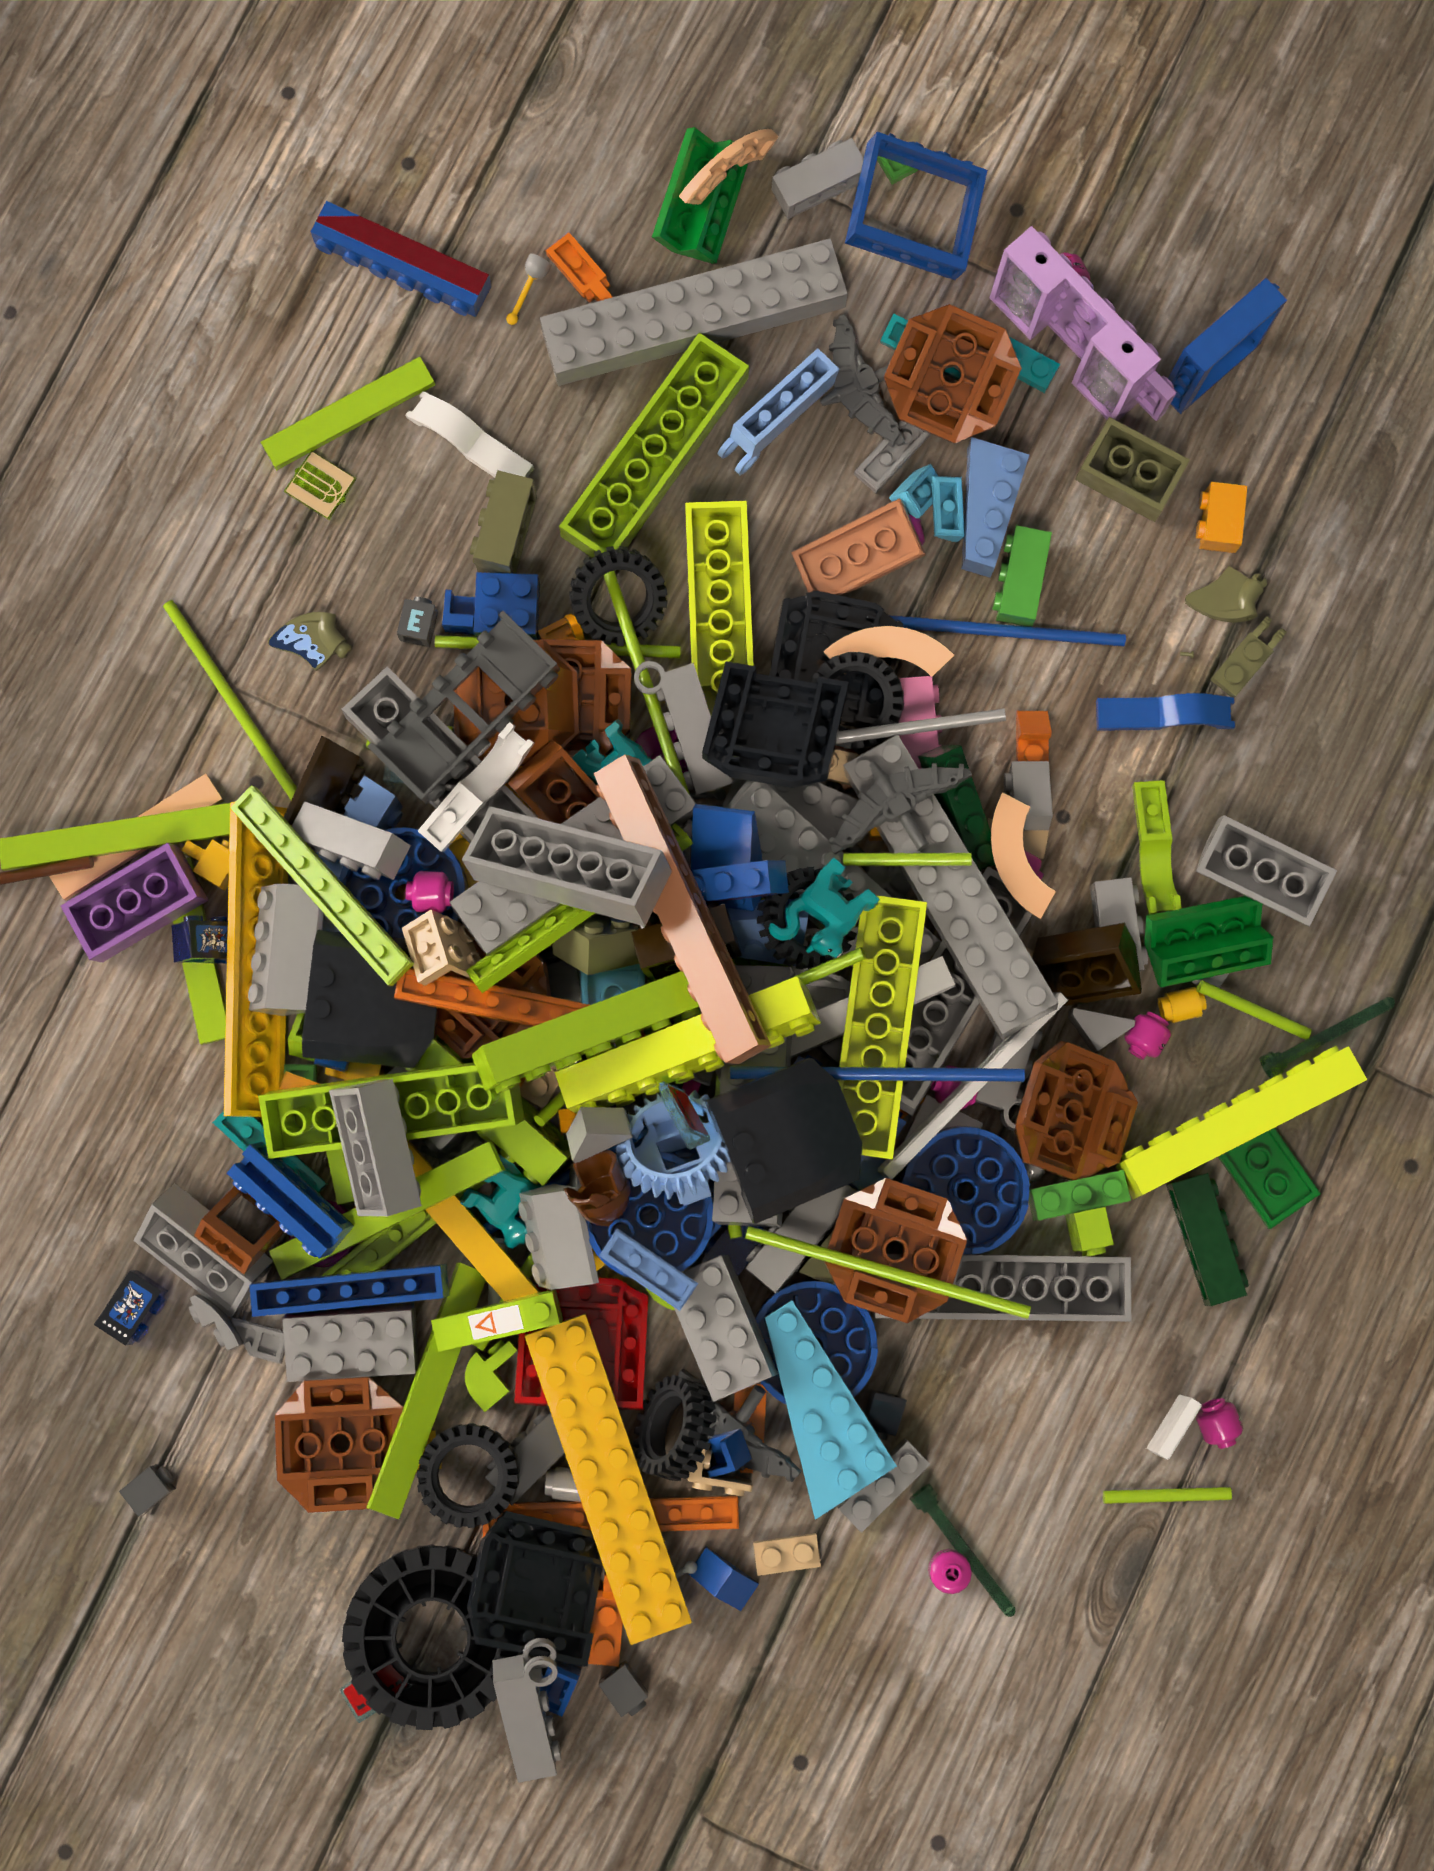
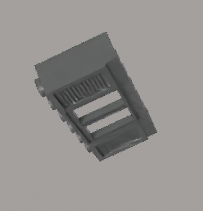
M504 611L499 614L501 621L489 633L486 630L483 631L477 638L479 643L467 655L461 653L455 659L456 666L444 678L440 675L433 681L432 685L434 688L422 700L416 698L409 707L412 710L399 723L395 720L387 727L389 733L377 745L371 742L367 746L425 804L430 800L432 802L436 801L445 792L446 788L444 786L452 778H459L468 769L469 766L466 763L474 755L481 756L490 747L491 742L489 740L497 732L501 733L509 722L513 723L512 717L520 709L523 712L535 702V695L543 687L545 689L549 688L559 677L557 674L560 671L558 664ZM478 667L513 700L490 725L454 692ZM447 698L482 732L458 757L423 723Z

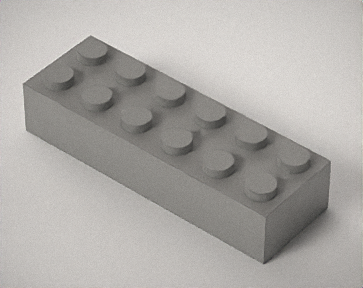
M491 806L462 858L463 863L475 881L646 926L672 872L662 850Z

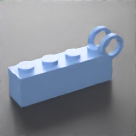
M817 348L733 424L730 437L723 443L717 454L724 459L739 445L747 454L737 464L735 472L739 475L744 474L757 461L760 452L834 385L839 368Z

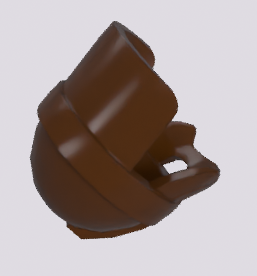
M606 1149L573 1164L581 1184L578 1191L569 1187L564 1188L569 1201L576 1206L580 1214L588 1222L597 1226H610L614 1220L618 1219L628 1207L631 1185L623 1173L616 1154Z

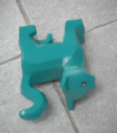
M619 719L605 729V733L614 747V751L610 755L605 757L600 752L601 744L594 739L585 747L586 752L581 749L572 757L595 785L598 782L594 773L624 754L640 759L642 766L653 760L647 756L639 744L622 733L623 725Z
M833 858L820 870L814 883L797 899L790 902L785 910L787 927L780 928L771 923L768 929L770 934L778 940H791L797 935L800 928L798 913L804 910L825 926V928L816 932L812 937L806 952L809 954L815 950L822 956L830 955L838 958L843 953V937L855 927L861 913L875 908L880 899L868 889L853 900L847 901L838 891H846L853 882L841 876L845 867Z
M498 1153L505 1171L485 1180L487 1183L495 1182L498 1185L491 1196L468 1188L460 1198V1203L468 1208L477 1207L490 1224L502 1230L504 1244L513 1249L517 1245L525 1243V1235L527 1234L525 1221L515 1216L519 1211L518 1205L521 1202L519 1193L544 1186L531 1182L513 1163Z

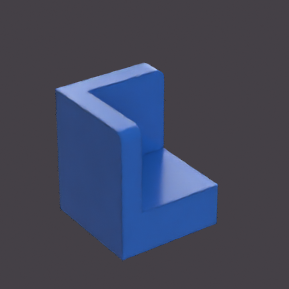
M446 589L442 621L444 631L448 633L474 634L475 597L454 596L452 590Z
M741 1428L714 1435L708 1439L717 1462L714 1467L707 1471L709 1478L734 1472L752 1459Z

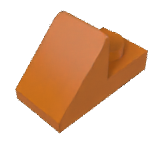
M1048 711L1016 712V761H1049V739L1052 736Z

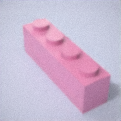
M931 676L899 678L904 692V708L899 723L941 717V715H936L935 703H939L938 685H933ZM942 730L899 735L918 769H922L918 756L941 746L938 743V733H942Z

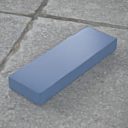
M618 1228L599 1254L601 1258L679 1311L698 1285L697 1282Z

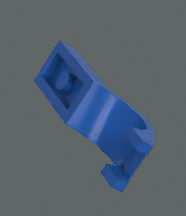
M1187 693L1149 698H1098L1096 700L1097 731L1160 730L1180 725H1208L1217 729H1234L1235 721H1231V705L1234 704V697Z

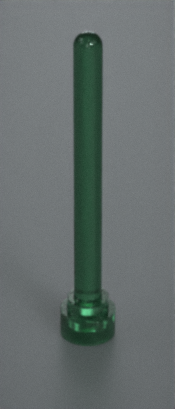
M1386 997L1282 1053L1271 1051L1261 1056L1259 1061L1264 1072L1270 1079L1283 1074L1284 1069L1288 1067V1063L1392 1009L1395 1006V1000L1392 997Z
M930 1483L921 1487L910 1497V1501L917 1510L921 1509L923 1513L928 1512L955 1550L966 1557L971 1565L973 1574L1004 1615L1007 1617L1014 1616L1016 1613L1014 1605L937 1505L939 1501L936 1498L938 1495Z

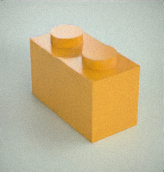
M1211 482L1205 491H1201L1199 509L1203 510L1202 520L1198 521L1196 527V538L1200 539L1199 549L1229 553L1237 552L1242 545L1247 486Z

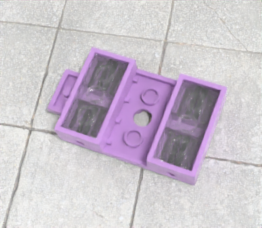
M1032 226L1029 227L1004 249L990 299L1029 340L1034 338L1047 325L1081 359L1072 384L1106 420L1109 417L1116 421L1120 420L1137 403L1155 421L1160 419L1166 413L1176 392L1171 381L1165 376H1160L1155 371L1161 360L1155 347L1148 342L1145 343L1137 335L1135 327L1129 321L1122 320L1115 312L1113 304L1108 299L1101 298L1094 291L1091 281L1085 276H1080L1072 268L1071 261L1064 254H1059L1051 246L1049 238L1043 232H1037Z

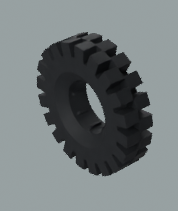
M425 1545L410 1550L406 1549L378 1565L361 1583L353 1596L346 1612L347 1616L342 1634V1642H344L343 1658L346 1670H349L352 1677L351 1682L358 1694H362L368 1701L367 1705L379 1715L382 1713L389 1717L390 1722L403 1727L406 1724L416 1726V1730H433V1727L442 1726L446 1729L460 1725V1722L467 1718H474L483 1712L491 1701L494 1702L497 1699L493 1684L492 1660L517 1656L518 1653L475 1643L467 1605L477 1562L476 1555L461 1551L460 1548L446 1545L445 1547ZM427 1601L445 1603L448 1605L447 1610H450L451 1607L454 1608L465 1623L461 1627L462 1631L467 1630L464 1652L459 1651L457 1653L460 1658L445 1670H442L441 1666L437 1667L438 1672L418 1670L415 1663L413 1666L409 1665L398 1649L402 1647V1643L397 1644L396 1640L399 1621L403 1623L406 1621L403 1615L419 1603H422L423 1607L426 1606ZM389 1664L405 1678L396 1693L389 1689L376 1674V1672Z

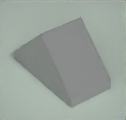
M1077 1008L1071 1009L1068 1014V1018L1094 1053L1135 1026V1020Z
M580 1107L566 1133L574 1163L585 1160L633 1138L627 1112L624 1108Z

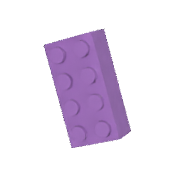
M166 843L62 904L61 908L89 960L103 963L207 902L208 898L181 848L171 843Z

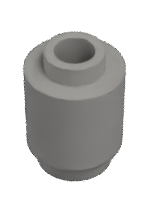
M556 1467L555 1470H547L545 1495L552 1496V1499L581 1502L570 1468Z

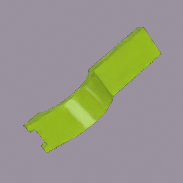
M1165 780L1134 782L1132 789L1140 844V878L1149 915L1157 914V911L1182 909L1180 895L1175 890L1172 876V832Z

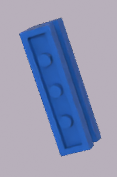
M263 1142L250 1144L242 1153L244 1156L243 1160L240 1163H235L226 1173L233 1179V1185L239 1191L248 1193L256 1200V1206L262 1212L272 1215L280 1222L279 1227L285 1233L295 1236L303 1243L302 1248L309 1255L319 1259L331 1255L354 1225L280 1158L268 1159L267 1147Z

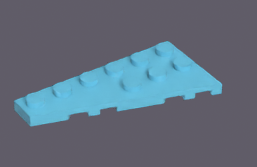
M791 1300L767 1315L765 1321L816 1520L897 1467V1465Z

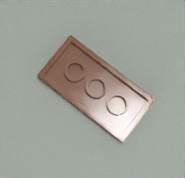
M900 498L791 552L808 593L820 591L844 596L926 555L903 500Z

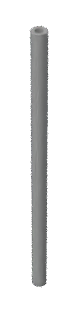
M1005 708L843 730L838 732L836 744L1006 721Z

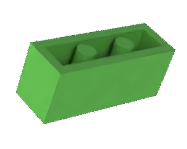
M1016 525L1012 535L1007 534L1003 552L1008 553L1007 564L1001 563L998 581L1003 582L1001 593L996 592L992 610L997 611L996 621L1028 627L1033 626L1036 620L1052 532Z
M1124 1170L1029 1189V1205L1033 1221L1131 1201Z

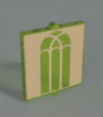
M311 450L301 467L295 469L296 474L284 492L322 517L330 520L340 503L346 501L345 496L355 483L356 478Z

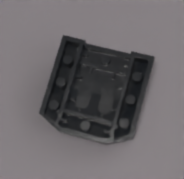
M813 591L806 593L804 596L783 599L769 676L811 682L813 675L820 669V666L830 660L823 651L836 641L863 629L881 626L903 627V623L891 618L877 603ZM880 658L891 666L895 672L897 658ZM850 671L835 679L849 682L841 724L865 728L876 722L884 707V694L880 684L871 675L860 671Z
M726 661L702 750V759L731 778L796 788L828 780L849 682L818 677L817 683L757 674L756 666Z
M317 930L313 944L302 1036V1057L416 1069L420 1059L435 1040L439 1008L394 999L397 982L393 986L387 985L341 932ZM391 937L410 958L405 938Z
M804 1059L705 1101L716 1132L720 1134L741 1187V1195L752 1223L757 1224L860 1179L861 1138L839 1082L814 1059Z
M509 1511L502 1512L481 1540L467 1609L475 1643L523 1654V1649L529 1641L536 1638H545L553 1642L556 1647L555 1661L587 1667L594 1633H590L601 1572L602 1568H604L592 1531ZM539 1646L533 1648L529 1655L548 1657L551 1652L548 1648Z

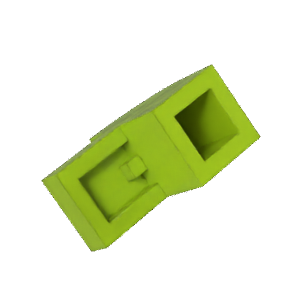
M501 1339L487 1351L491 1356L488 1359L480 1351H477L467 1364L465 1371L467 1390L484 1412L489 1410L512 1390L496 1371L497 1368L518 1351L517 1345L512 1340L505 1344Z

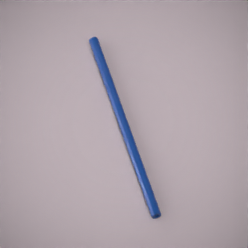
M889 615L895 621L899 620L902 622L903 628L912 630L1125 646L1126 634Z
M730 1066V1079H759L785 1067ZM822 1067L836 1080L1025 1082V1069Z

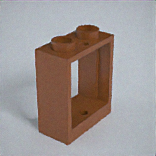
M234 1186L201 1219L194 1236L241 1273L245 1274L278 1240L284 1231L279 1227L280 1222L272 1215L266 1214L276 1223L253 1245L219 1218L240 1196L257 1207L255 1204L256 1200L248 1193L239 1191Z

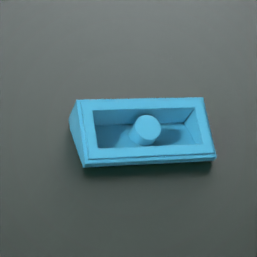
M929 464L912 472L889 497L892 502L899 498L902 499L907 512L916 519L920 518L933 504L932 476H938L933 466Z
M932 476L934 537L958 542L964 537L962 477Z

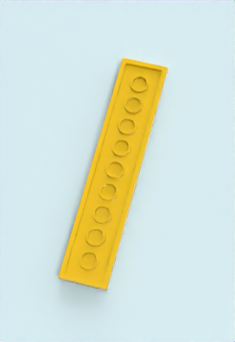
M274 806L284 817L287 808ZM231 808L224 1116L262 1118L258 1096L278 1090L284 1077L286 1016L249 1011L248 991L252 985L253 975L251 960L255 954L256 945L254 930L258 923L259 915L257 900L261 887L273 884H288V872Z
M586 1313L565 1320L560 1324L526 1334L525 1339L630 1645L692 1623Z

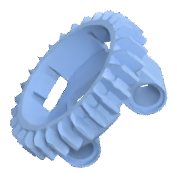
M669 1089L667 1097L661 1098L656 1093V1100L653 1102L645 1098V1106L643 1108L634 1105L635 1116L627 1114L633 1138L637 1140L644 1128L643 1122L649 1129L648 1133L639 1147H634L631 1138L618 1144L616 1153L625 1177L627 1179L631 1178L634 1187L641 1184L643 1193L648 1192L652 1188L656 1198L662 1191H665L667 1199H671L673 1192H676L679 1203L685 1206L711 1196L708 1180L711 1179L718 1182L719 1176L717 1171L727 1173L728 1169L725 1162H730V1159L706 1107L705 1101L710 1099L709 1096L705 1094L699 1099L696 1090L688 1096L697 1114L703 1116L704 1112L707 1113L709 1122L702 1123L708 1133L706 1135L689 1126ZM690 1134L700 1158L666 1170L660 1152L672 1153L692 1146Z

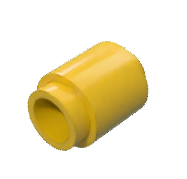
M1196 987L1165 993L1164 997L1158 998V1008L1161 1017L1166 1021H1171V1023L1202 1017V1010L1207 1009L1205 996L1197 992Z

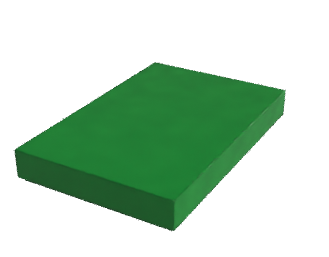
M1275 1128L1218 1156L1268 1229H1272L1321 1194Z

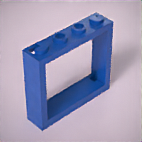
M876 132L867 142L845 244L956 280L967 268L988 170L972 165V161H961L952 158L946 152H935L926 149L918 142H906L897 139L891 133L886 135ZM878 156L967 186L952 254L863 224Z
M1265 278L1183 349L1168 377L1176 392L1171 405L1179 414H1182L1261 344L1287 302V299L1278 291L1280 288L1278 285L1271 283Z

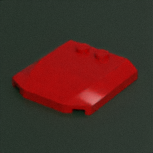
M598 1278L599 1283L556 1289L563 1321L586 1313L618 1409L643 1410L649 1296L616 1278ZM538 1284L535 1285L540 1292L550 1290L539 1287ZM537 1330L520 1333L514 1403L548 1406L525 1339L526 1334Z

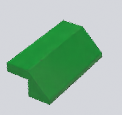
M687 128L652 235L653 239L671 252L711 264L717 263L748 163L741 167L736 164L726 171V178L711 191L700 205L685 203L679 195L709 161L734 141L714 142L697 128Z
M1241 896L1147 915L1144 943L1157 984L1160 987H1166L1270 965L1274 937L1261 927L1263 904L1247 896Z

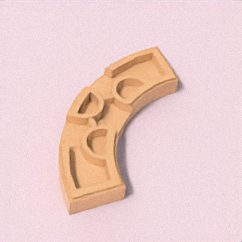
M763 129L736 140L709 161L690 181L679 197L685 203L700 205L711 191L726 178V171L736 164L741 167L752 161L763 160L778 139V135L772 129Z
M893 626L873 627L851 633L823 651L829 659L848 652L868 653L878 658L903 659L921 667L931 677L955 656L944 645L926 634Z
M1002 792L994 812L991 828L994 862L999 876L1012 897L1029 913L1041 920L1056 891L1038 878L1025 855L1023 831L1031 808Z

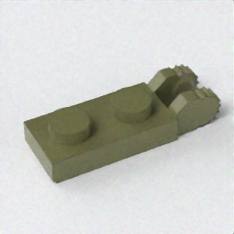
M1268 616L1265 617L1253 633L1250 632L1210 679L1231 697L1235 698L1274 652L1272 649L1287 633V631L1281 628L1272 636V640L1267 645L1263 643L1258 636L1271 625L1272 619Z

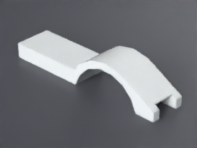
M426 392L420 394L421 401L412 412L408 411L405 415L407 419L419 427H427L447 439L466 459L494 478L497 470L528 478L534 469L533 464L485 433L460 410Z
M511 722L498 735L494 747L484 760L467 777L458 782L418 830L420 834L441 852H444L482 806L509 781L535 744L531 739L525 741L514 731L516 726Z

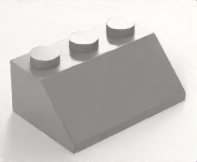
M551 1184L519 1193L521 1201L518 1205L519 1213L522 1220L525 1221L527 1229L525 1242L528 1250L532 1253L534 1265H532V1275L539 1287L553 1290L599 1283L593 1251L589 1242L590 1237L586 1219L580 1214L576 1206L569 1201L564 1192V1188L567 1187L578 1191L579 1188Z

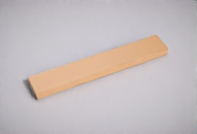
M204 774L138 817L220 804L224 800L209 776ZM147 849L92 857L94 860L93 868L49 877L62 898L67 901Z

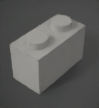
M1012 761L1009 773H1004V792H1009V796L1030 806L1031 809L1027 815L1024 830H1049L1053 817L1049 761Z

